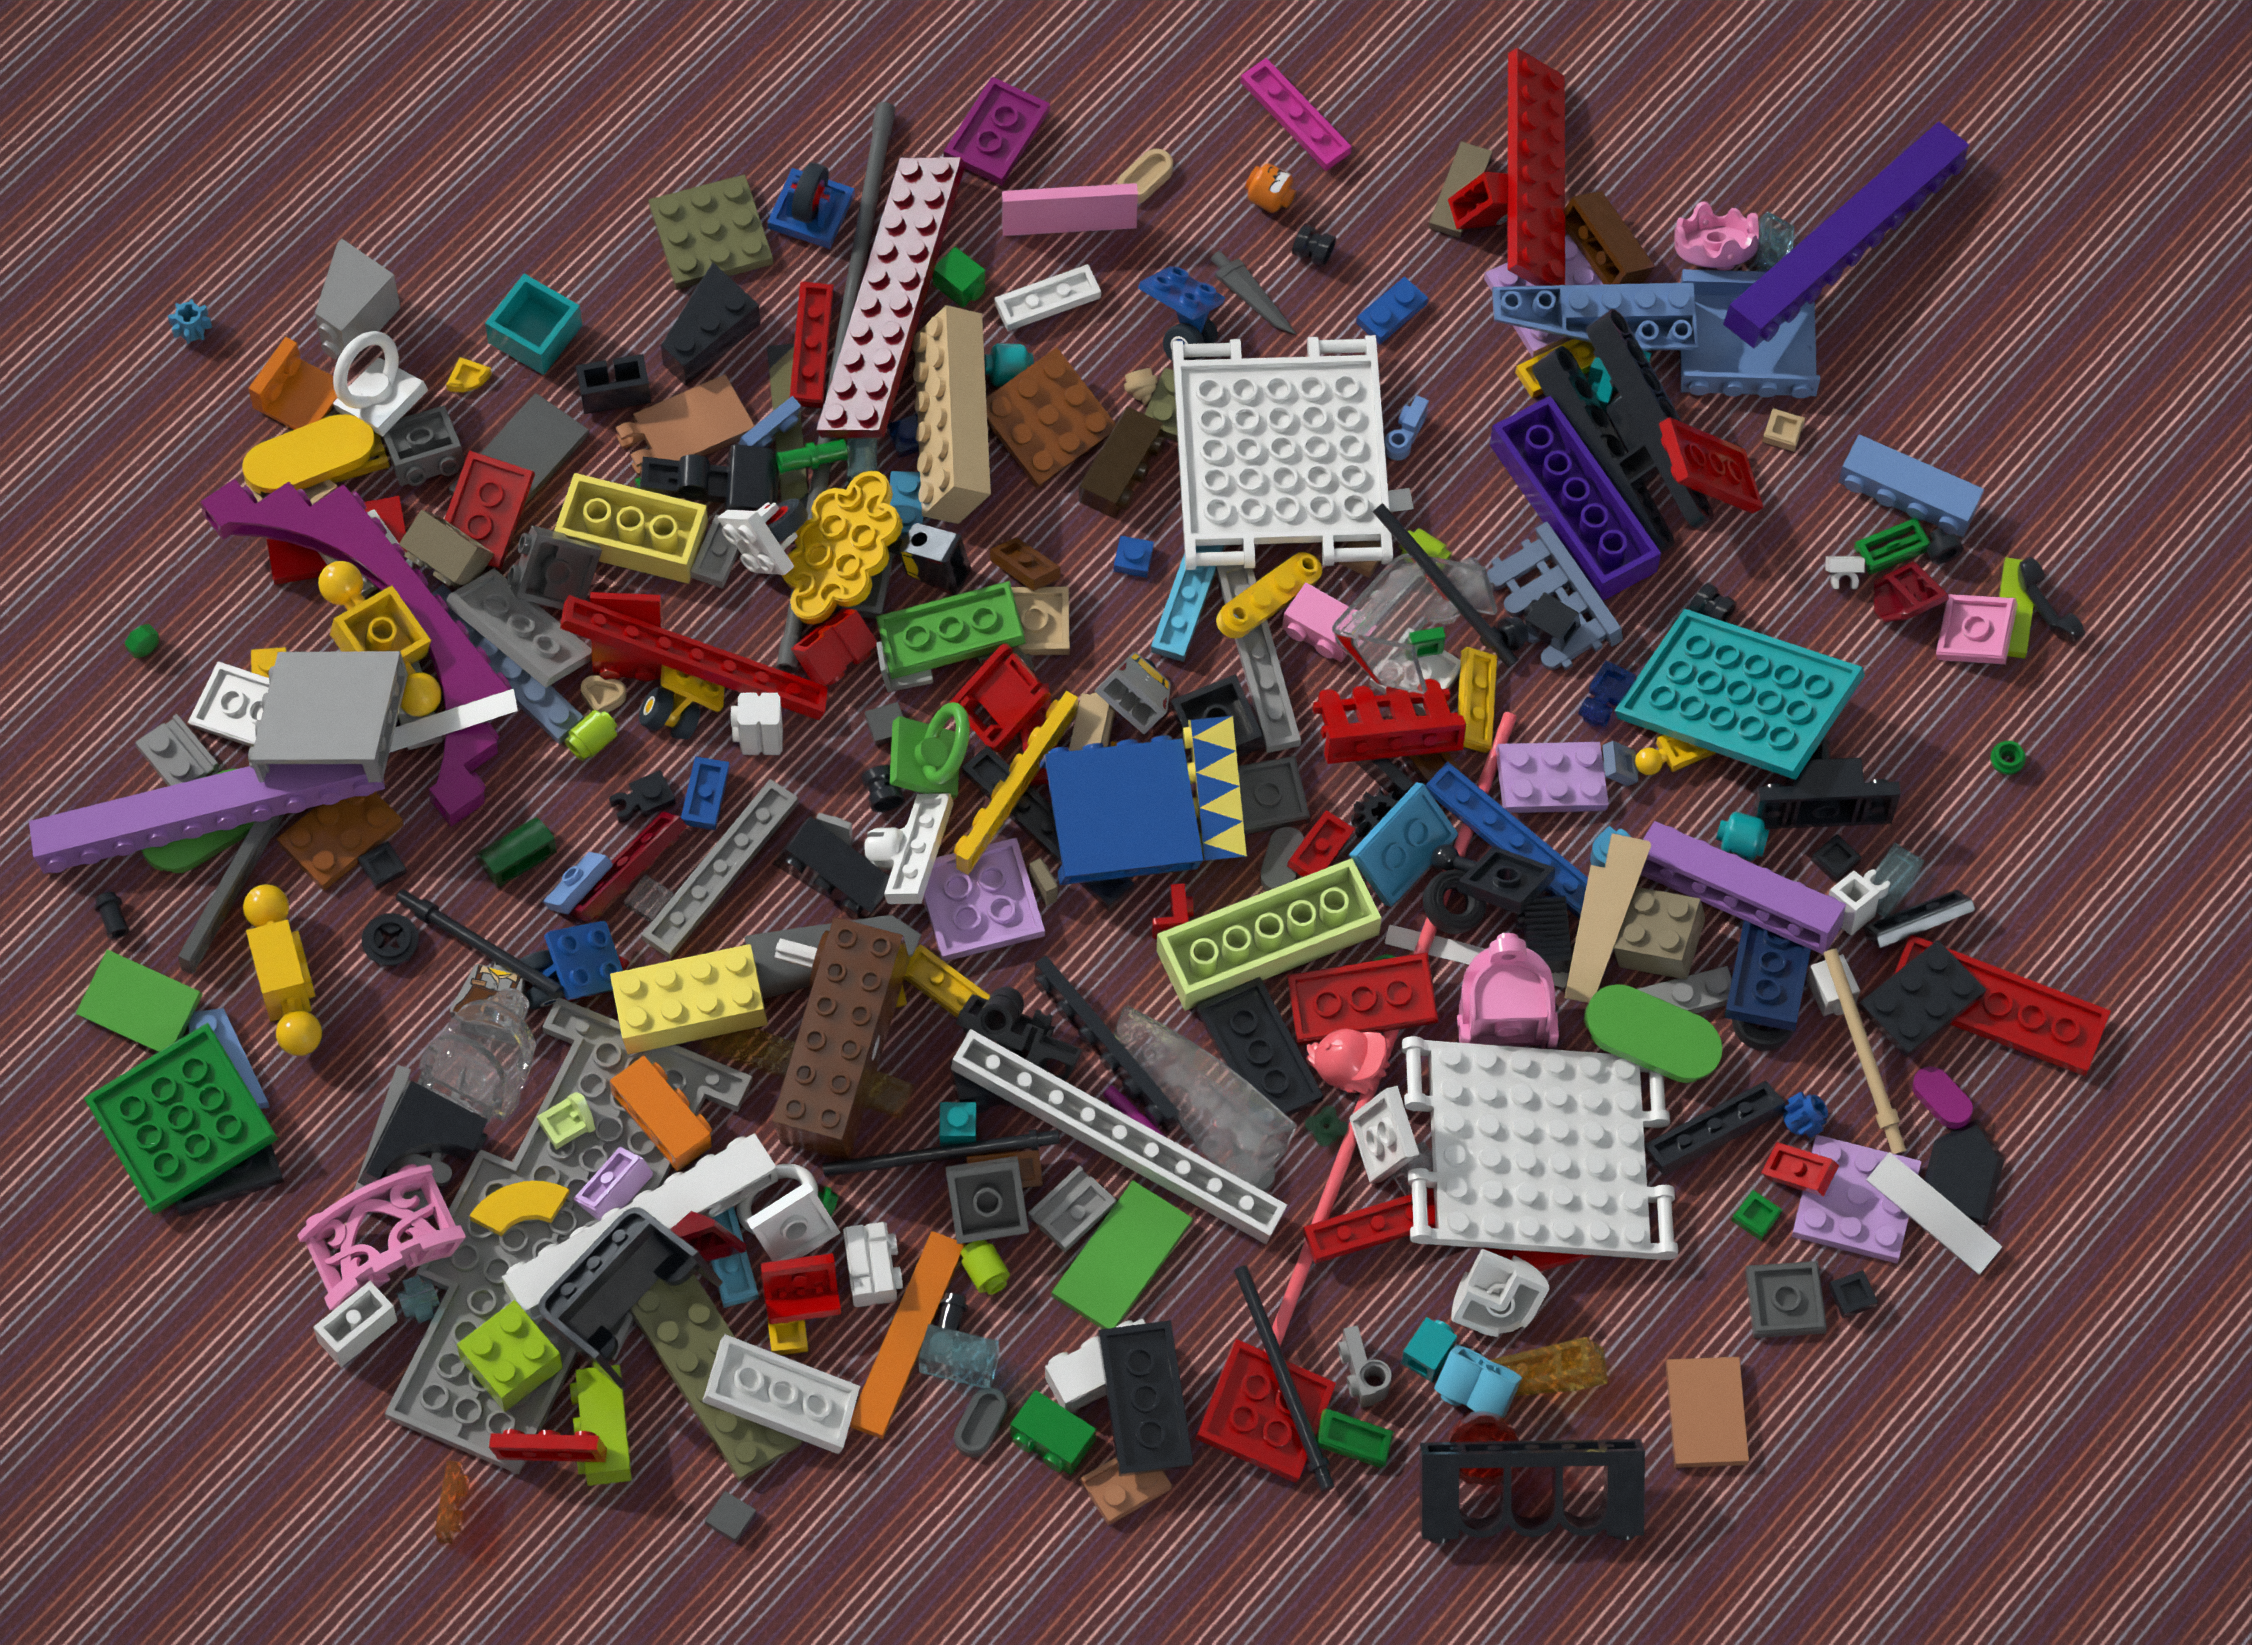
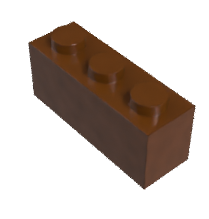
M1603 191L1573 196L1563 210L1565 214V230L1602 283L1643 284L1655 268V265Z

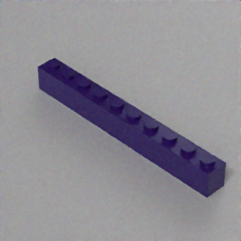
M1938 121L1729 305L1723 325L1753 349L1763 340L1769 342L1776 335L1781 324L1785 321L1787 323L1792 322L1806 302L1812 304L1818 298L1824 286L1827 284L1832 286L1836 283L1848 265L1850 267L1855 266L1867 248L1871 247L1874 249L1882 241L1885 233L1890 228L1892 230L1897 229L1910 210L1916 212L1923 205L1928 194L1931 192L1936 194L1944 186L1951 174L1954 176L1958 175L1967 163L1965 156L1970 144Z

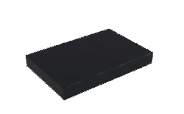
M269 1144L176 1201L180 1217L284 1183L272 1144Z

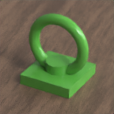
M955 702L945 704L937 711L930 724L901 716L893 720L890 785L923 794L950 793L952 800L958 796L959 767L965 757L970 735L968 713L962 705ZM951 717L955 719L956 732L943 728Z

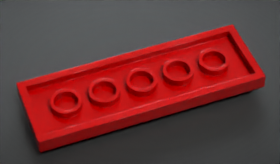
M1915 935L1909 936L1894 974L1932 945L1933 942ZM1946 948L1986 989L1985 995L1952 1021L1950 1025L2086 1077L2111 1010Z

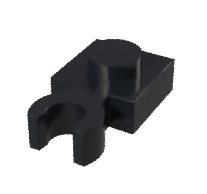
M661 770L629 783L631 793H615L609 798L611 808L620 804L626 806L623 811L616 813L619 823L630 820L634 812L640 810L645 818L676 804L675 797Z

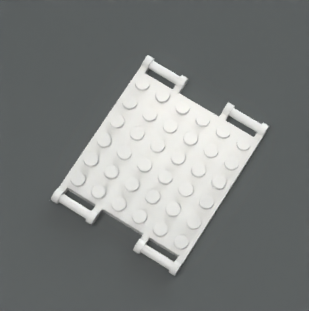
M1365 335V339L1318 340V337H1308V357L1242 359L1240 339H1230L1229 343L1183 344V341H1172L1185 570H1196V566L1244 565V568H1255L1254 544L1322 542L1323 566H1334V562L1381 561L1382 564L1393 563L1392 535L1372 512L1381 503L1389 509L1376 335ZM1365 352V355L1320 356V354ZM1230 356V359L1184 360L1186 357ZM1380 540L1381 547L1334 548L1333 542ZM1243 545V551L1196 553V546Z
M1417 1036L1406 1037L1402 1040V1052L1406 1054L1408 1094L1404 1097L1405 1108L1412 1111L1431 1113L1433 1172H1429L1425 1168H1414L1408 1171V1184L1412 1186L1413 1227L1410 1228V1240L1412 1242L1670 1260L1678 1257V1244L1674 1242L1672 1201L1675 1200L1674 1187L1670 1185L1647 1187L1643 1127L1662 1128L1670 1124V1115L1665 1108L1663 1075L1608 1053L1423 1040ZM1421 1056H1428L1430 1096L1422 1093ZM1640 1072H1649L1651 1111H1642ZM1426 1187L1434 1188L1436 1229L1428 1226ZM1648 1203H1657L1660 1243L1650 1242Z

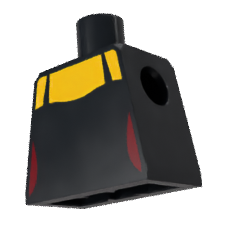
M916 523L912 525L906 536L900 534L895 542L887 546L889 552L901 557L906 574L952 596L959 593L972 570L962 536L949 531Z

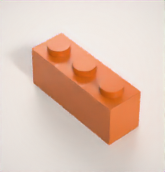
M643 1055L610 1080L611 1093L678 1172L712 1147L710 1136L712 1128L701 1114L695 1116L688 1108L690 1102L679 1088L673 1090L666 1082L668 1076L657 1062L651 1064Z

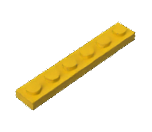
M1066 691L1059 701L1055 699L1051 703L1046 713L1047 720L1041 728L1037 726L1032 731L1027 742L1029 746L1024 754L1018 753L1013 759L1009 768L1011 773L1005 782L1000 780L991 794L992 801L986 809L981 808L972 823L974 827L968 836L963 835L957 842L954 849L956 869L967 875L970 874L1040 770V762L1044 755L1049 754L1048 751L1055 748L1077 715V696Z

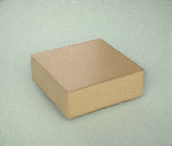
M1773 408L1762 442L1795 452L1805 418Z

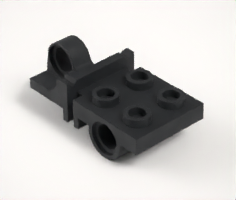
M1011 987L996 989L988 1000L974 994L971 995L961 1009L956 1021V1025L963 1027L962 1030L968 1034L969 1030L972 1029L982 1036L996 1040L997 1044L1009 1051H1016V1049L1022 1051L1026 1049L1030 1051L1027 1061L1049 1072L1047 1061L1053 1058L1065 1064L1066 1071L1064 1074L1056 1077L1063 1081L1069 1078L1083 1049L1051 1037L1055 1028L1050 1025L1054 1015L1048 1014L1046 1016L1041 1014L1042 1011L1039 1009L1035 1011L1033 1018L1022 1014L1024 1009L1023 997L1016 989Z

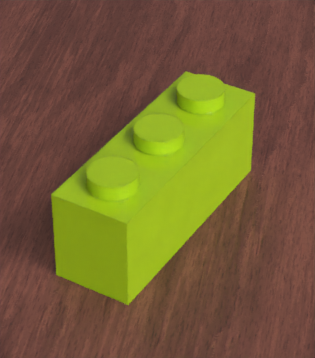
M612 1365L611 1367L622 1379L620 1365ZM596 1368L575 1370L577 1382L570 1383L572 1405L579 1404L580 1417L573 1418L574 1434L577 1431L593 1432L600 1437L607 1447L605 1462H577L578 1473L586 1474L588 1486L632 1481L623 1387L620 1389Z

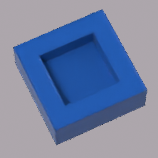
M1120 536L1113 572L1147 578L1154 541Z

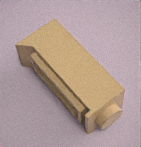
M1081 693L1069 751L1083 750V746L1093 743H1102L1104 747H1108L1115 718V709L1097 693L1090 695Z

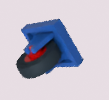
M809 163L804 171L792 168L767 221L768 229L831 249L855 196V188L828 180V168L818 163Z

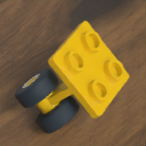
M662 665L661 685L675 692L673 696L662 688L653 689L641 706L639 721L642 726L653 731L659 730L665 724L672 728L670 733L672 738L689 739L700 719L699 707L691 702L694 701L719 712L724 705L725 687Z

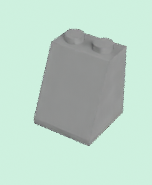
M343 239L337 243L315 311L318 332L322 343L321 347L333 359L339 358L344 348L357 336L370 331L379 332L400 309L394 274Z

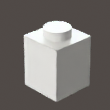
M1839 955L1855 1003H1857L1860 989L1844 955ZM1826 960L1811 965L1806 980L1822 1015L1826 1016L1831 1013L1835 1015L1844 1014Z

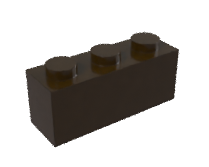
M1127 406L1079 486V502L1116 519L1121 509L1126 510L1133 499L1134 491L1132 490L1136 483H1143L1150 469L1148 463L1153 455L1159 456L1165 445L1166 438L1163 437V423Z

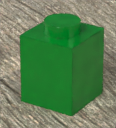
M954 247L935 265L933 285L961 308H964L971 300L976 301L985 291V269L957 247Z

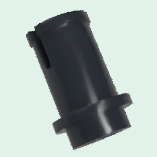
M106 892L97 896L94 909L101 915L107 932V938L113 940L127 935L130 930L120 907L122 899L116 896L115 892Z
M946 1293L945 1298L940 1300L939 1304L942 1306L937 1331L935 1332V1337L938 1339L957 1342L963 1312L968 1310V1305H966L967 1299L964 1296Z

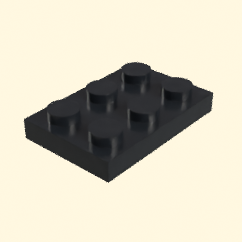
M1937 940L1859 1003L1858 1008L1908 1058L1985 995L1986 989Z

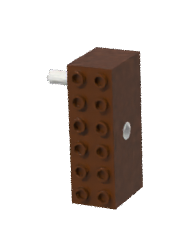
M833 917L830 931L825 930L818 948L780 938L775 949L774 959L812 969L810 976V989L812 990L772 1123L782 1144L847 1160L852 1155L910 959L903 935Z

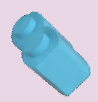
M1457 1345L1450 1351L1434 1389L1441 1394V1398L1451 1405H1467L1480 1420L1499 1422L1506 1416L1522 1377L1505 1366L1489 1361L1481 1354L1469 1348Z

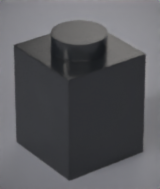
M1546 592L1541 595L1538 601L1536 599L1532 600L1524 613L1528 632L1560 652L1563 651L1581 626L1579 612Z

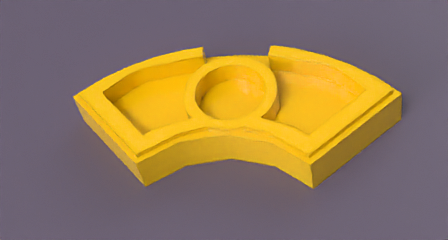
M545 1181L513 1183L488 1195L474 1208L469 1217L474 1223L502 1237L511 1226L524 1220L539 1219L552 1223L569 1196L570 1191L566 1187Z

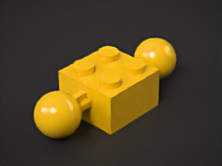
M335 561L328 564L319 576V590L328 602L335 605H344L347 609L346 612L333 619L330 636L342 652L400 651L408 673L400 707L407 714L416 717L426 716L434 712L441 701L440 685L433 676L424 672H416L411 666L427 656L431 639L393 585L365 600L361 594L363 590V577L355 565L346 561Z
M259 885L247 894L243 904L246 919L256 927L246 930L258 980L270 1022L280 1019L276 1028V1039L279 1046L290 1055L304 1056L313 1052L320 1044L322 1038V1028L318 1019L309 1013V1011H312L309 998L316 996L299 931L291 932L288 919L285 920L289 912L287 896L280 888L274 885Z

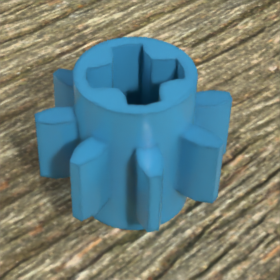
M193 299L182 304L176 303L175 314L168 315L169 324L173 326V337L181 336L186 340L187 344L199 338L204 340L205 329L212 328L211 319L207 317V306L199 307L194 303Z

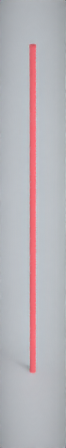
M1504 712L1492 743V749L1489 751L1477 786L1486 794L1490 791L1498 769L1496 747L1498 744L1508 743L1517 719L1516 715L1510 712ZM1464 823L1461 825L1454 844L1459 856L1465 857L1474 833ZM1449 889L1444 893L1443 902L1445 907L1449 900L1452 889ZM1428 917L1413 954L1429 953L1438 928L1430 922ZM1399 1030L1383 1032L1382 1036L1387 1041L1389 1053L1393 1049ZM1379 1084L1376 1085L1374 1090H1368L1367 1094L1360 1093L1353 1113L1375 1097ZM1349 1122L1311 1224L1327 1220L1331 1214L1357 1144L1351 1122ZM1306 1239L1272 1326L1280 1347L1313 1262Z

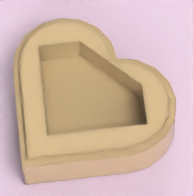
M591 675L582 681L581 695L591 711L596 710L599 713L603 711L609 713L625 702L626 688L624 683L618 679L604 680L600 676Z

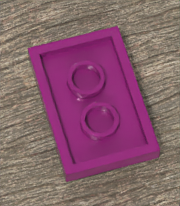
M992 76L943 151L944 157H961L965 164V169L1002 186L1048 115L1050 103Z

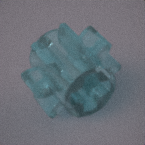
M419 1275L403 1280L405 1290L397 1292V1296L405 1317L409 1318L415 1315L418 1323L433 1318L432 1308L439 1306L440 1302L432 1281L428 1280L422 1283Z

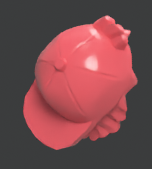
M1340 1029L1328 1034L1320 1043L1308 1044L1307 1051L1309 1055L1306 1057V1061L1312 1068L1317 1070L1327 1084L1348 1093L1360 1092L1367 1094L1368 1090H1374L1376 1085L1379 1084V1078L1386 1076L1385 1069L1390 1067L1388 1059L1391 1053L1388 1052L1389 1047L1387 1046L1386 1039L1380 1033H1361L1351 1029Z

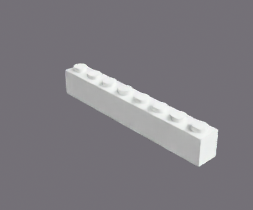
M755 1133L747 1138L745 1136L738 1137L728 1144L727 1149L717 1155L709 1154L701 1158L696 1163V1167L685 1173L677 1172L668 1177L664 1185L653 1191L645 1190L633 1199L631 1204L624 1208L611 1209L602 1216L601 1221L590 1227L582 1226L576 1229L569 1239L559 1245L550 1244L538 1253V1257L527 1263L519 1262L507 1270L506 1275L502 1276L505 1291L512 1301L515 1300L534 1321L542 1316L538 1305L544 1293L624 1211L633 1207H640L669 1229L676 1225L690 1211L712 1219L777 1182V1167Z

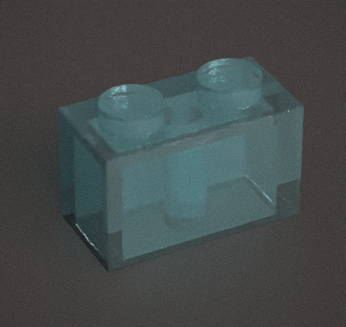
M928 1324L919 1355V1372L982 1388L991 1387L999 1359V1341Z

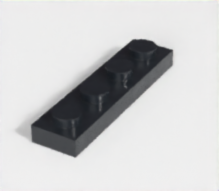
M1765 1080L1644 1144L1645 1154L1665 1176L1786 1112L1785 1101Z

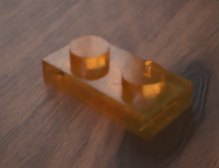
M447 1460L435 1526L437 1541L440 1543L453 1544L454 1533H460L462 1529L463 1510H459L460 1498L467 1497L469 1489V1475H465L462 1462Z

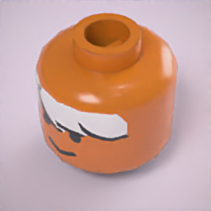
M1270 163L1264 164L1262 167L1256 166L1244 187L1248 191V200L1270 213L1277 212L1282 206L1288 208L1297 192L1292 189L1293 176Z

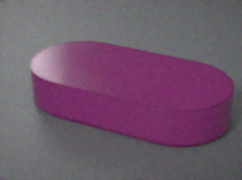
M1931 1066L1920 1069L1915 1074L1913 1081L1914 1095L1943 1126L1951 1129H1959L1966 1126L1971 1119L1973 1111L1971 1100L1943 1070Z

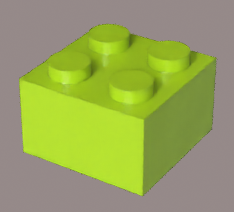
M515 1300L456 1344L460 1360L504 1412L563 1368L560 1352Z

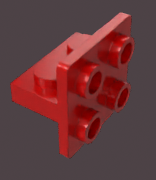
M833 1253L760 1263L761 1281L769 1324L790 1323L792 1321L825 1318L841 1314Z

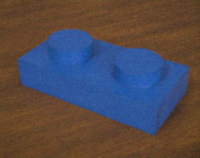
M1404 276L1360 313L1356 318V324L1368 335H1376V342L1380 345L1428 304V297Z
M695 756L681 815L682 820L687 826L716 831L730 771V762Z

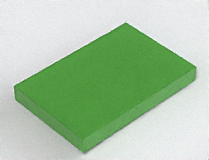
M107 949L76 1014L160 1052L182 1038L203 993Z

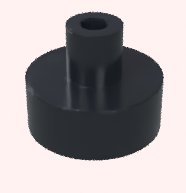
M1939 528L1930 534L1933 542L1927 547V553L1932 563L1938 565L1949 562L1959 556L1964 547L1958 535H1945L1943 529Z

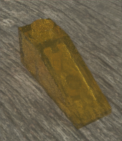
M1587 1337L1489 1360L1509 1368L1522 1377L1515 1395L1577 1391L1608 1383L1604 1348Z

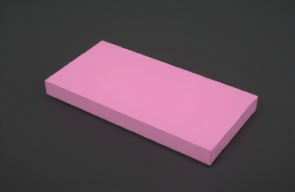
M1137 184L1002 191L1003 236L1137 228Z

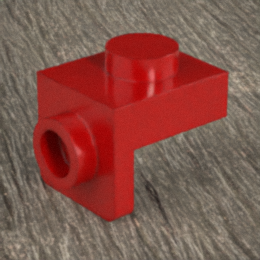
M1185 883L1171 884V917L1152 919L1153 939H1157L1158 933L1188 922V917H1194L1193 897L1186 896Z

